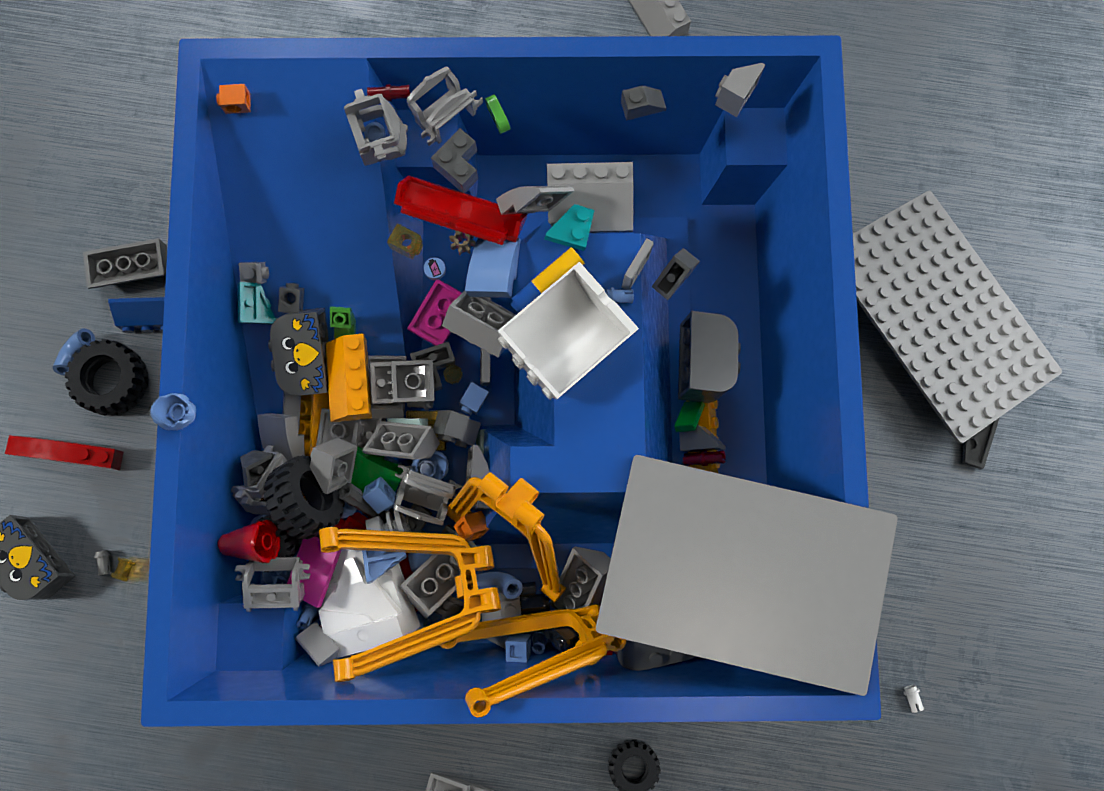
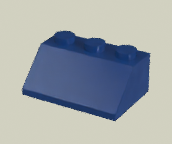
M165 297L108 299L114 324L122 332L134 333V330H141L142 332L150 333L153 330L159 329L163 331Z

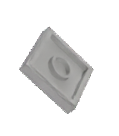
M646 238L624 275L622 288L625 290L631 289L650 257L654 243Z

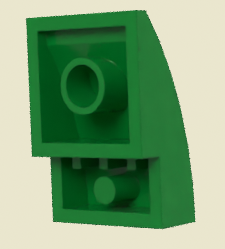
M357 447L351 484L363 493L365 486L381 476L396 491L401 478L396 477L395 473L401 474L403 469L398 467L396 463L384 460V456L365 454L362 452L363 448Z

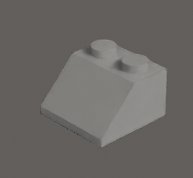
M758 63L732 69L729 76L724 75L715 95L718 97L715 105L737 117L757 86L765 64Z
M336 438L313 447L310 455V468L323 493L329 494L345 486L347 483H351L357 445Z

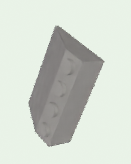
M633 162L547 164V186H569L574 189L573 193L548 211V222L551 226L576 204L595 210L589 233L633 232Z

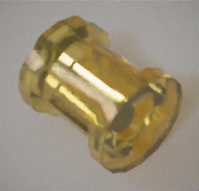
M118 557V565L115 572L111 574V577L127 582L129 581L128 576L132 566H135L136 562Z

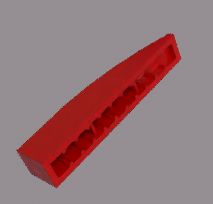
M9 435L5 450L6 455L120 471L124 454L123 451L112 448Z

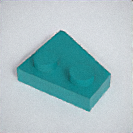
M574 204L550 228L544 239L584 251L595 210Z
M239 282L238 323L272 325L278 318H275L270 308L271 304L265 297L261 284Z

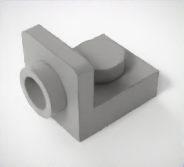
M265 262L239 263L240 282L258 284L267 282L269 269L265 266Z

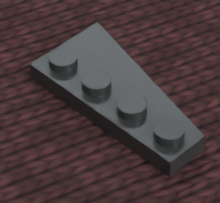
M999 418L963 443L962 463L978 469H984Z

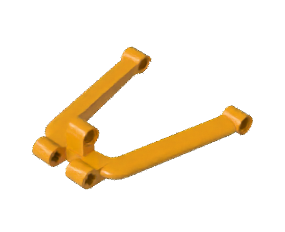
M491 472L483 479L478 477L469 478L454 500L449 504L446 515L457 523L463 516L472 513L470 509L478 500L496 511L528 539L543 584L540 591L556 602L564 593L566 587L560 583L552 539L541 525L545 514L532 505L539 495V491L523 478H520L507 492L509 486Z
M327 527L319 530L320 547L323 553L347 549L451 555L456 559L460 570V575L455 577L457 598L464 599L463 610L455 616L357 655H352L349 658L333 659L335 682L353 680L357 676L367 674L466 635L478 626L481 613L501 610L498 588L478 589L475 571H485L495 567L492 548L489 545L471 548L464 538L453 534L338 529L337 527Z
M596 604L579 609H560L482 621L470 633L440 644V646L444 649H451L459 642L564 626L572 627L579 633L580 640L576 643L575 647L487 688L470 689L465 696L468 708L474 717H483L489 713L492 705L587 665L596 664L606 655L608 650L614 652L622 650L626 644V639L600 634L596 631L600 605Z

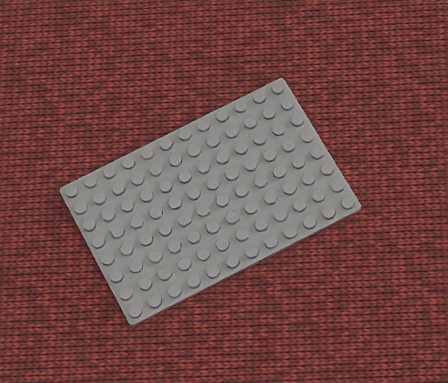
M931 191L921 194L853 233L857 301L957 443H964L1062 373L1060 366Z
M635 455L631 465L596 623V631L600 634L865 696L868 691L898 517L887 512Z

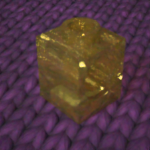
M398 223L387 241L390 249L410 259H413L415 254L418 255L423 247V241L419 234ZM404 240H412L410 245L402 246Z

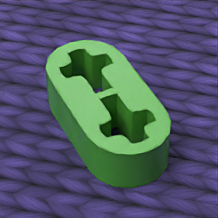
M495 94L485 98L486 106L499 133L502 134L509 131V122Z

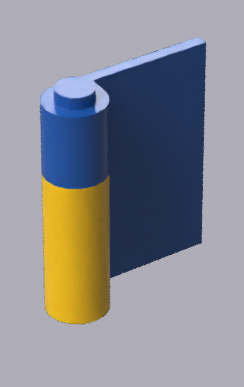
M547 220L520 242L516 280H513L511 298L514 301L511 305L518 313L578 262L582 265L585 264L572 247L544 239L546 233L552 227Z

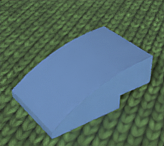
M478 238L471 256L465 292L470 297L512 298L513 280H516L520 238L516 242L505 239L503 245Z

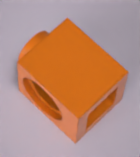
M245 84L219 85V93L216 95L217 104L221 106L225 114L251 112L250 92Z
M482 511L465 515L454 525L458 536L464 538L467 542L481 538L489 530Z

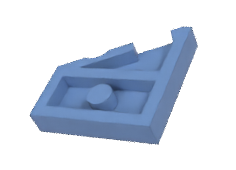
M362 550L367 584L372 583L407 557L406 553Z

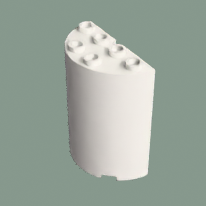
M578 262L498 330L500 337L497 340L505 349L508 348L512 353L514 364L519 369H525L528 374L526 376L534 386L538 384L546 397L551 400L552 398L558 399L639 328L617 303L608 297L605 290L586 268Z

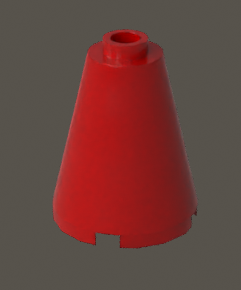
M262 520L222 535L218 541V548L226 556L259 563H269L271 559H275L278 555L280 537H276L275 530L278 529L273 522Z

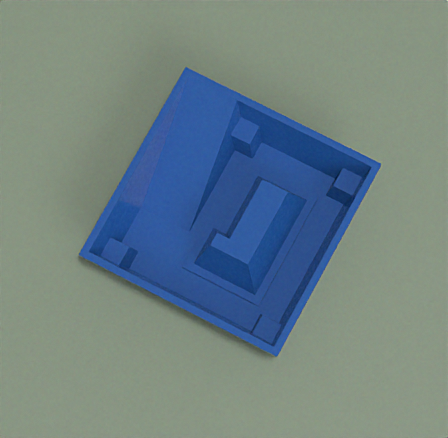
M840 36L181 39L179 41L159 397L171 393L186 395L189 401L196 406V416L192 423L180 430H165L157 425L141 709L142 726L879 720L881 718L877 640L868 691L865 696L697 656L690 660L651 669L629 670L619 663L613 651L612 655H605L596 664L587 665L492 705L487 715L474 717L465 701V696L470 689L487 688L562 653V651L553 647L551 639H548L544 652L542 654H535L532 651V635L535 631L524 632V634H531V655L527 663L506 662V649L484 638L459 642L451 649H444L438 645L367 674L357 676L353 680L335 682L333 661L318 666L295 639L297 635L304 631L297 627V622L307 602L301 600L298 611H294L293 608H252L251 612H247L243 604V581L235 580L237 575H242V572L235 571V568L238 565L248 564L249 560L245 561L244 559L223 555L218 548V541L222 535L250 525L252 520L260 515L246 512L232 496L231 489L233 486H244L240 457L253 450L264 451L259 433L258 415L267 413L283 414L284 391L279 387L275 372L272 371L271 361L273 360V354L269 351L268 347L272 325L238 323L239 263L265 262V266L269 269V278L261 286L265 297L271 304L270 308L275 318L287 314L285 312H278L280 287L286 286V283L299 284L298 287L304 288L303 310L325 308L329 341L334 340V327H330V307L351 308L356 319V334H364L367 340L368 356H407V361H412L410 354L435 346L407 330L436 281L426 276L424 272L425 262L430 258L441 259L445 264L446 272L439 280L463 293L474 247L471 246L470 254L466 251L459 255L457 248L455 250L451 249V244L454 242L450 241L449 236L455 235V230L401 213L402 206L394 204L398 183L408 175L461 192L433 168L431 157L459 128L476 141L477 152L470 158L468 163L477 170L478 180L465 194L497 203L496 199L499 196L518 187L547 186V164L633 162V232L589 233L584 251L573 248L585 264L583 266L601 285L605 293L611 287H614V290H625L622 288L624 275L646 238L654 243L649 259L631 287L634 291L632 293L634 294L633 303H617L639 329L558 399H548L538 384L534 386L526 377L528 374L525 369H519L512 361V353L508 348L499 357L490 354V383L488 386H481V348L469 343L461 336L451 333L446 342L450 344L455 358V365L437 370L443 389L434 392L435 401L433 408L425 410L424 408L408 407L407 403H405L404 418H410V412L452 410L469 416L471 420L480 422L479 430L487 429L484 430L483 455L489 471L509 486L507 492L520 478H523L539 491V495L532 505L545 514L541 525L552 539L559 579L574 547L601 551L611 558L631 465L635 455L684 465L683 455L687 452L680 451L679 432H676L674 425L684 402H686L685 400H678L680 324L691 311L727 316L736 325L738 343L741 344V350L738 355V362H740L741 368L737 381L731 389L717 400L716 417L719 421L717 437L726 447V450H723L726 460L724 464L720 463L718 474L869 508L843 59ZM758 63L765 64L757 86L737 117L715 105L718 99L715 95L724 75L729 76L732 69ZM444 67H448L458 79L461 90L466 88L470 93L476 90L477 96L474 99L479 100L481 97L483 98V103L477 107L474 116L464 108L440 127L439 132L442 142L437 143L435 141L430 146L427 143L430 137L426 136L424 139L421 137V133L424 130L416 123L414 115L408 106L407 99H392L389 103L395 109L402 123L408 126L406 154L392 160H383L366 166L360 156L344 110L345 105L352 103L356 99L354 93L356 90L362 89L364 95L367 96V87H386L388 84L391 86L409 85L411 94L426 76H430ZM445 78L415 101L422 112L449 91ZM245 84L250 92L251 112L225 114L221 106L217 104L216 95L219 93V85ZM639 86L661 90L667 108L666 111L626 121L621 104L623 90ZM494 94L510 125V130L502 134L499 133L484 100ZM383 116L363 122L364 127L371 122L380 123L385 129L386 137L390 136ZM548 211L528 213L524 226L518 236L520 242L545 220L548 221ZM474 237L471 240L477 242L478 237ZM463 238V240L459 241V243L463 244V241H466V239ZM684 248L700 262L671 298L667 300L653 289L652 285L673 256ZM289 292L287 298L291 303H294L296 297L293 293ZM490 297V301L516 315L518 314L511 305L514 302L511 298ZM471 382L489 392L477 415L474 413L469 415L461 410L462 407L459 405ZM448 441L446 442L445 450L436 449V451L442 452L447 457L449 463V470L441 481L448 483L449 480H453L457 484L465 485L468 449L471 446L462 448ZM392 457L398 463L402 462V465L411 466L414 459ZM457 488L455 493L458 494L461 488ZM453 496L452 499L449 498L448 503H447V507H448L449 504L454 500V498H455L454 496ZM405 500L401 502V506L409 509L414 504ZM393 505V509H390L389 511L391 512V514L393 515V517H394V519H395V516H394V510H395V509H394V505ZM426 508L432 512L431 516L436 517L437 511ZM471 508L470 511L472 513L483 512L486 518V526L489 528L481 538L472 540V542L477 547L491 546L495 566L490 570L475 571L476 574L486 572L508 573L516 577L521 583L535 582L536 594H544L540 591L543 586L530 543L525 535L492 508L484 510H472ZM358 509L356 510V512H359V513H361L362 515H364L365 517L368 518L367 515H365L364 513H362V512L359 511ZM446 515L443 525L427 522L422 530L426 533L441 534L446 525L454 528L456 522ZM255 571L250 584L266 585L263 580V571ZM455 590L450 596L458 599L457 591ZM550 605V611H554L555 609ZM433 612L427 619H430L432 625L439 622L441 616ZM318 613L317 617H314V619H313L311 625L313 624V622H314L315 620H317V619L320 618L319 613ZM352 655L340 657V658H337V659L349 658V657H351Z

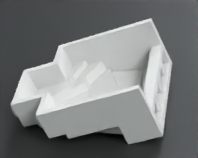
M344 549L341 551L322 603L323 606L318 611L323 633L327 634L326 636H329L339 647L337 658L367 651L415 632L421 627L414 606L400 587L405 579L399 563L372 583L367 584L362 550Z

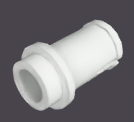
M916 685L906 686L903 693L907 696L911 712L917 713V708L919 711H923L924 707L919 696V688Z

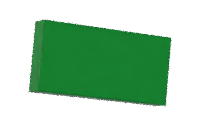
M684 402L674 425L676 432L696 430L705 407L703 402Z

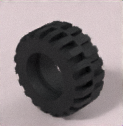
M102 339L100 342L95 340L90 342V346L83 345L80 347L81 351L79 353L75 352L72 355L74 359L72 362H68L67 367H69V371L65 372V378L68 379L65 386L66 389L70 390L69 396L71 399L75 400V403L80 407L99 415L106 416L108 414L114 416L118 415V412H127L129 406H136V400L138 398L142 399L144 396L142 390L147 389L148 384L145 382V379H148V372L143 370L146 369V365L141 361V357L127 346L114 340L112 342L108 339ZM108 362H117L121 370L119 383L109 393L97 394L93 385L95 373L102 365Z
M304 455L296 456L272 470L265 482L264 490L266 492L264 493V500L267 502V511H270L272 515L271 519L278 524L277 527L285 530L289 536H295L298 539H311L319 535L320 529L334 527V525L338 524L344 512L345 502L339 498V490L341 488L329 494L323 493L310 468L311 458ZM302 492H303L304 495L306 496V498H307V500H308V503H307V501L304 499V497H303V495H302Z

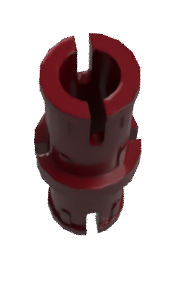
M388 84L386 87H367V96L382 94L388 102H391L392 99H407L410 95V86H391Z
M702 450L699 453H684L683 455L685 466L724 464L726 460L723 450L716 452Z

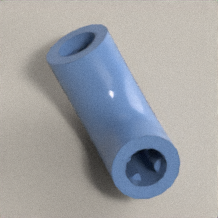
M82 328L69 337L55 359L52 367L54 372L65 376V372L69 371V367H67L68 362H72L74 359L72 355L75 352L79 353L81 351L80 347L83 345L90 346V342L95 341L92 331Z
M486 572L476 574L478 589L497 587L499 593H502L508 599H515L522 592V583L508 573Z

